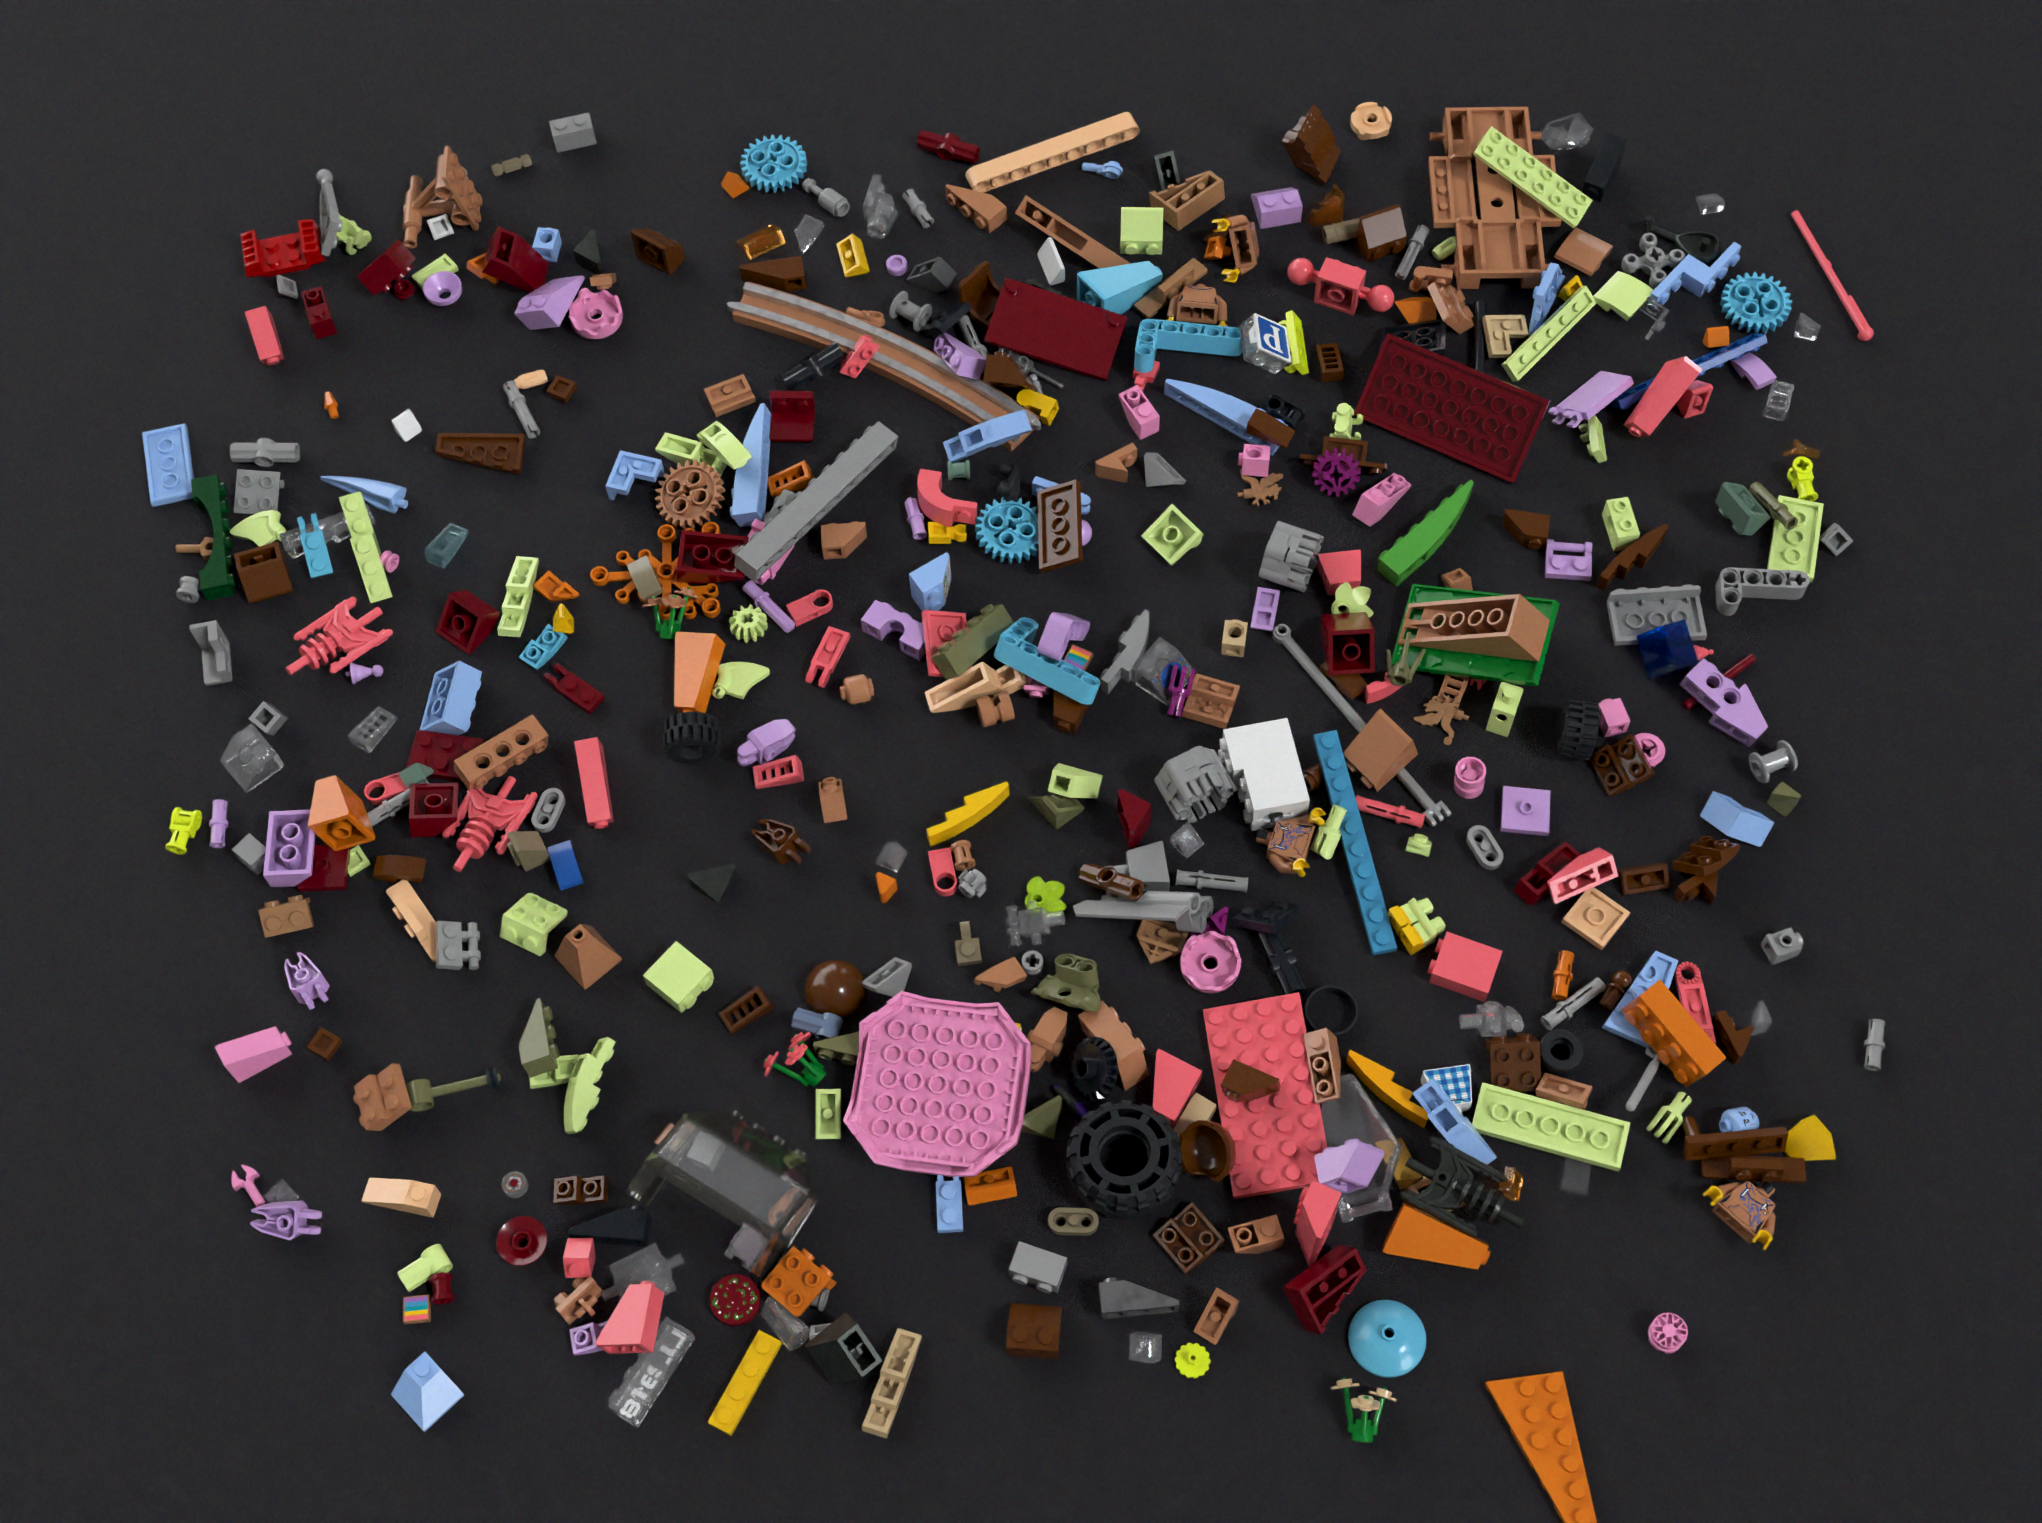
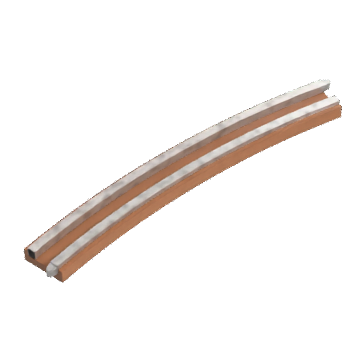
M745 282L743 287L744 295L740 302L727 303L728 310L733 312L734 322L765 330L820 350L837 342L845 357L850 351H855L854 346L860 336L869 335L872 338L871 342L880 345V347L864 368L925 397L972 426L1013 412L1025 410L1032 431L1001 444L1010 452L1031 432L1041 430L1039 416L1029 409L1021 407L1017 401L982 379L976 380L956 375L941 356L888 330L872 326L862 319L820 303L752 282Z

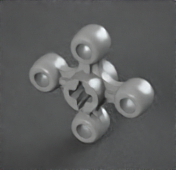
M1645 233L1639 242V247L1645 252V255L1642 257H1638L1635 254L1625 255L1621 268L1628 274L1642 268L1645 274L1651 275L1649 285L1655 289L1667 277V274L1661 268L1668 265L1670 268L1675 269L1685 258V254L1680 249H1674L1665 255L1663 250L1656 247L1657 237L1652 233Z

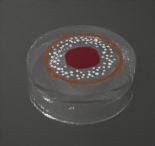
M512 1171L504 1176L502 1189L507 1196L518 1198L527 1191L528 1181L521 1172Z

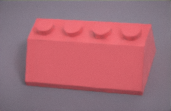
M1315 1180L1312 1181L1310 1187L1304 1186L1299 1197L1300 1201L1293 1222L1297 1225L1295 1234L1309 1267L1317 1261L1333 1225L1342 1194Z

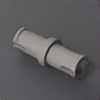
M913 189L906 190L909 196L904 192L902 197L909 205L910 212L918 218L923 228L930 227L927 221L933 224L934 219L926 210L925 203L919 200Z
M1870 1019L1868 1022V1038L1864 1041V1047L1866 1048L1864 1068L1877 1071L1881 1069L1882 1050L1885 1049V1042H1883L1885 1021Z

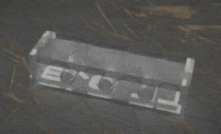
M665 1317L663 1322H659L653 1353H638L637 1357L639 1359L634 1367L630 1366L623 1376L624 1382L609 1397L608 1408L611 1412L638 1428L695 1340L693 1333L668 1317Z

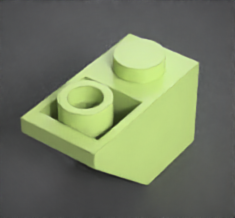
M1058 763L1052 770L1048 792L1069 798H1097L1103 775Z

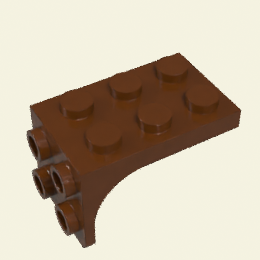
M984 261L982 264L977 265L967 278H963L960 281L958 291L959 303L969 302L972 307L965 315L988 330L1001 288L996 284L991 275L990 263Z

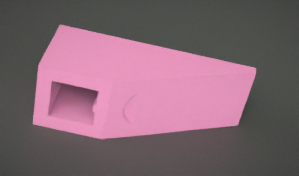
M1393 473L1361 495L1352 515L1371 527L1385 516L1412 484L1407 482L1401 475Z

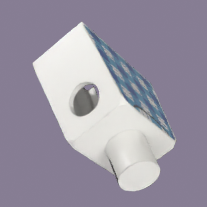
M1470 1064L1423 1071L1421 1076L1422 1085L1434 1077L1461 1114L1463 1111L1470 1109L1472 1104Z

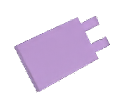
M1600 371L1556 407L1550 408L1549 414H1557L1552 423L1559 425L1564 422L1565 418H1571V421L1567 423V427H1577L1583 419L1589 420L1634 384L1632 377Z

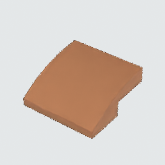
M1576 227L1560 246L1554 258L1592 276L1600 268L1602 261L1610 254L1613 245Z
M1196 673L1191 695L1188 696L1183 708L1182 717L1226 729L1240 686Z

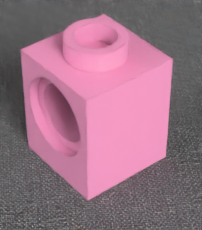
M1244 444L1243 453L1239 452L1238 466H1242L1241 475L1268 477L1270 446Z
M1608 698L1598 703L1600 709L1599 726L1604 738L1627 732L1630 719L1621 698L1613 700Z

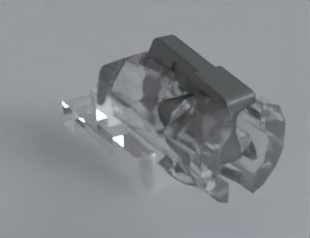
M873 174L863 203L864 219L868 220L867 234L873 238L884 239L892 228L898 216V211L895 209L892 195L884 193L885 184H882V176Z

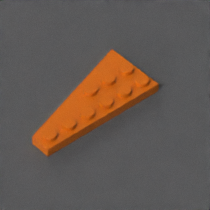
M1563 1371L1485 1382L1486 1389L1494 1398L1498 1410L1506 1419L1511 1428L1510 1431L1530 1466L1534 1468L1542 1487L1550 1496L1562 1522L1597 1523Z

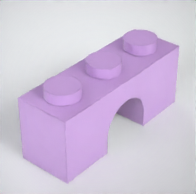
M875 600L861 619L862 631L880 641L889 632H901L903 635L899 639L900 651L920 661L926 653L923 623L912 619L905 612L900 613L888 603H881Z

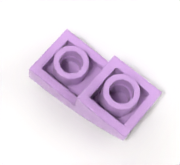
M608 1321L599 1324L592 1322L570 1329L573 1355L603 1351L596 1346V1340Z

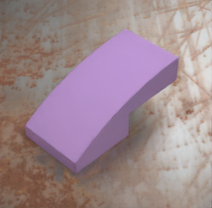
M1750 352L1730 362L1742 379L1747 377L1756 390L1775 382L1777 378L1761 359Z
M1258 587L1250 628L1273 632L1280 590Z

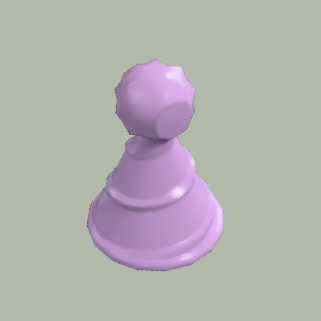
M351 662L350 671L346 672V676H351V681L355 684L371 674L375 677L382 676L383 667L374 665L371 669Z

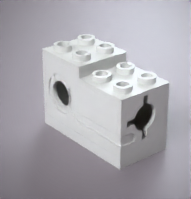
M1288 718L1223 729V737L1219 739V759L1225 764V769L1237 788L1236 791H1238L1240 803L1244 802L1245 823L1250 824L1251 831L1275 827L1276 822L1279 820L1283 821L1308 814L1310 799Z

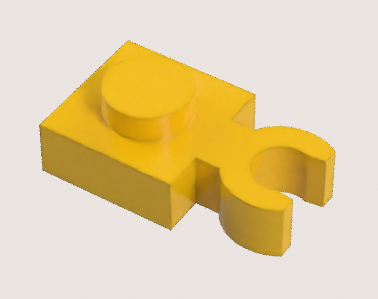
M928 522L929 544H951V539L958 542L966 541L965 524L948 527L936 522Z

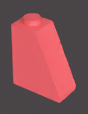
M266 306L245 311L260 361L263 365L267 364L268 366L278 364L279 360L284 359L272 314Z
M1158 1048L1155 1062L1153 1110L1160 1115L1163 1114L1170 1121V1125L1174 1129L1201 1081L1202 1070Z
M641 1281L640 1284L629 1285L597 1338L596 1346L608 1354L653 1353L664 1292L657 1288L655 1283L649 1281Z

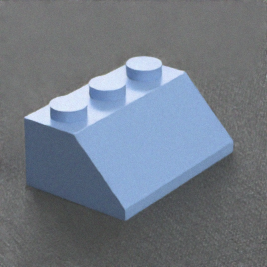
M457 661L435 672L420 730L452 735H461L467 732L471 725V713L476 706L475 697L481 686L480 678L482 672L461 661Z

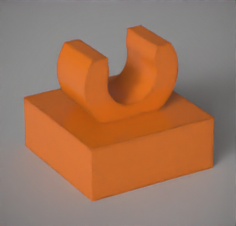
M1222 236L1209 238L1204 258L1212 261L1224 258L1225 255L1229 257L1232 248L1225 246L1227 238Z

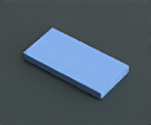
M183 423L142 432L150 503L152 506L155 507L193 498L191 479H194L186 424Z

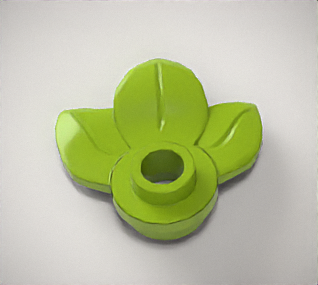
M1036 876L1028 882L1026 887L1028 895L1025 898V906L1030 913L1041 914L1045 911L1051 914H1058L1067 908L1066 904L1060 900L1065 890L1064 884L1058 881L1045 883L1040 876Z

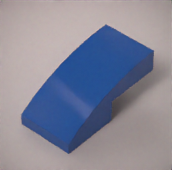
M570 840L547 847L560 890L582 884L583 879Z

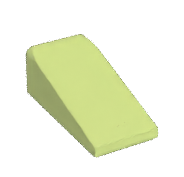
M816 1089V1139H841L842 1089Z

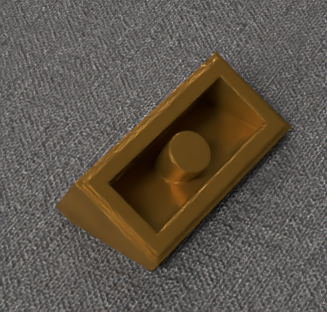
M1402 1138L1377 1142L1379 1149L1384 1151L1383 1158L1400 1190L1423 1179L1421 1174L1405 1166L1408 1158H1412Z

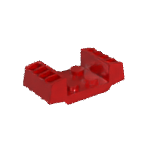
M313 219L299 220V232L263 240L258 239L255 230L240 234L246 277H271L309 269L311 265L324 262L325 257L321 255L319 226Z

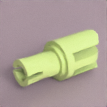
M1333 804L1326 823L1319 826L1310 849L1327 860L1332 858L1342 835L1339 828L1347 813L1345 808Z
M1678 1092L1669 1106H1662L1646 1128L1650 1132L1661 1119L1662 1123L1653 1134L1658 1138L1668 1126H1672L1662 1139L1664 1144L1669 1142L1682 1124V1113L1692 1102L1689 1095L1682 1101L1686 1095L1684 1092Z

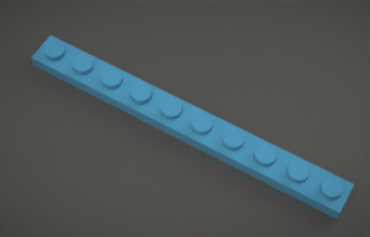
M1337 730L1314 734L1313 740L1331 806L1334 804L1347 810L1339 828L1340 833H1342L1340 839L1372 956L1396 951V942Z

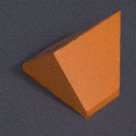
M1410 297L1394 301L1409 324L1436 320L1437 308L1432 297Z

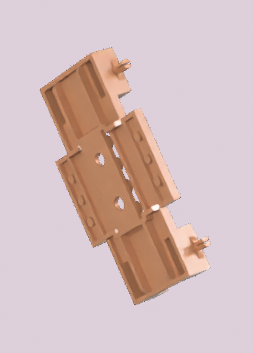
M1528 107L1445 108L1442 133L1430 132L1429 136L1430 142L1442 141L1445 148V156H1429L1428 159L1433 227L1455 228L1456 236L1454 265L1442 264L1441 269L1453 270L1457 289H1478L1481 278H1520L1521 288H1535L1539 286L1542 272L1544 270L1547 271L1549 264H1545L1541 227H1560L1562 220L1514 185L1516 219L1512 183L1499 173H1489L1488 169L1490 167L1475 157L1473 153L1479 141L1492 126L1556 173L1554 155H1533L1532 140H1541L1542 131L1531 132ZM1471 159H1475L1481 219H1477ZM1498 200L1503 205L1501 207H1494L1491 205V202Z

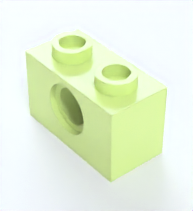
M1628 497L1606 500L1602 517L1613 552L1622 551L1639 539L1640 532Z

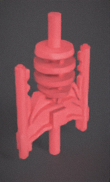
M352 596L337 604L334 609L293 635L295 641L300 639L303 641L308 638L309 634H314L315 630H320L321 628H323L325 634L324 636L322 633H318L315 635V640L310 638L306 641L307 646H300L299 653L301 658L285 668L287 673L292 675L305 665L316 670L320 668L319 663L325 666L329 663V659L333 660L337 656L336 651L348 652L346 657H341L338 662L335 661L330 664L329 671L331 674H335L372 648L379 646L388 640V637L393 635V631L391 629H382L377 633L365 629L364 626L382 615V610L376 607L356 620L349 614V610L356 606L357 599Z
M508 776L497 796L485 793L482 788H475L471 791L467 790L466 796L458 807L457 821L442 833L444 838H449L450 835L453 836L456 832L455 828L460 826V820H463L468 813L469 822L465 825V829L461 831L460 838H458L456 847L461 854L455 862L453 869L461 872L469 858H481L484 855V851L490 847L496 830L501 831L506 828V834L501 836V841L495 846L497 853L503 855L508 847L507 843L511 842L507 833L519 829L526 815L530 813L536 803L537 793L531 792L530 795L527 794L524 800H507L506 797L516 782V779L512 776Z

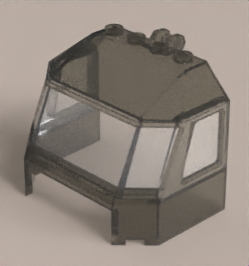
M725 1109L684 1113L682 1118L645 1159L625 1192L648 1206L664 1180L680 1188L741 1227L724 1255L730 1259L734 1255L743 1260L741 1266L765 1280L780 1262L819 1200L813 1167L806 1160L808 1155L797 1148L794 1151L785 1147L787 1142L776 1135L772 1139V1134L759 1124L754 1122L752 1126L745 1122L747 1117L736 1110H733L732 1113Z

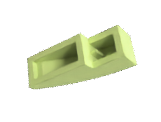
M665 432L655 448L656 452L675 463H680L682 466H685L686 460L691 465L694 460H697L700 464L704 461L708 466L711 465L720 476L727 466L726 463L718 458L713 450L705 448L702 442Z

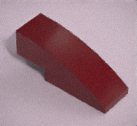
M1565 841L1540 860L1533 870L1522 877L1513 891L1530 906L1534 905L1550 891L1547 881L1581 854Z

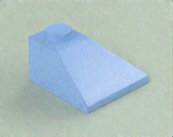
M426 1352L422 1353L404 1370L391 1393L392 1397L424 1432L464 1396L460 1389Z

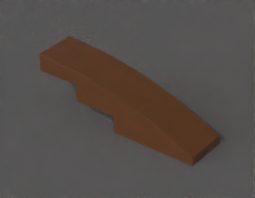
M1664 524L1646 533L1625 548L1601 573L1596 587L1604 591L1615 576L1624 580L1634 564L1643 569L1664 540L1669 525Z

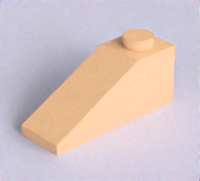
M369 1178L361 1201L366 1204L434 1218L441 1193L435 1185L419 1181Z

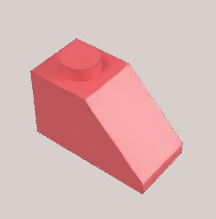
M1695 380L1676 402V405L1684 419L1705 412L1713 390L1712 384Z

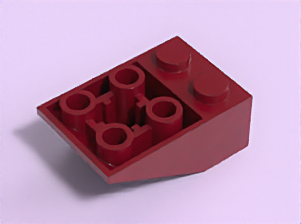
M498 226L489 240L482 273L531 293L544 285L549 262L518 234Z

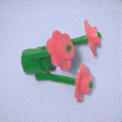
M803 1032L794 1035L790 1040L792 1044L788 1048L787 1056L789 1058L785 1061L786 1065H792L795 1061L799 1060L805 1066L801 1072L804 1077L777 1064L775 1061L779 1056L778 1051H776L774 1056L769 1055L768 1058L764 1059L763 1068L766 1069L764 1076L767 1077L773 1067L800 1081L805 1087L808 1084L815 1087L827 1072L823 1070L824 1066L817 1061L804 1043V1041L811 1037V1033L808 1032L804 1035ZM804 1053H805V1054L808 1056V1058L811 1060L810 1063H808V1062L802 1057V1056L804 1055Z

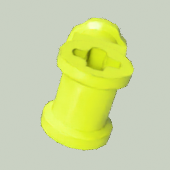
M1804 456L1794 459L1792 467L1787 472V478L1792 483L1793 490L1797 489L1798 499L1813 502L1818 499V493L1814 491L1812 485L1814 479L1812 472L1813 464L1810 459Z
M175 807L171 815L169 827L172 836L170 842L166 843V850L178 855L186 854L188 839L195 837L196 831L202 823V813L200 810L192 812L183 810L181 807Z

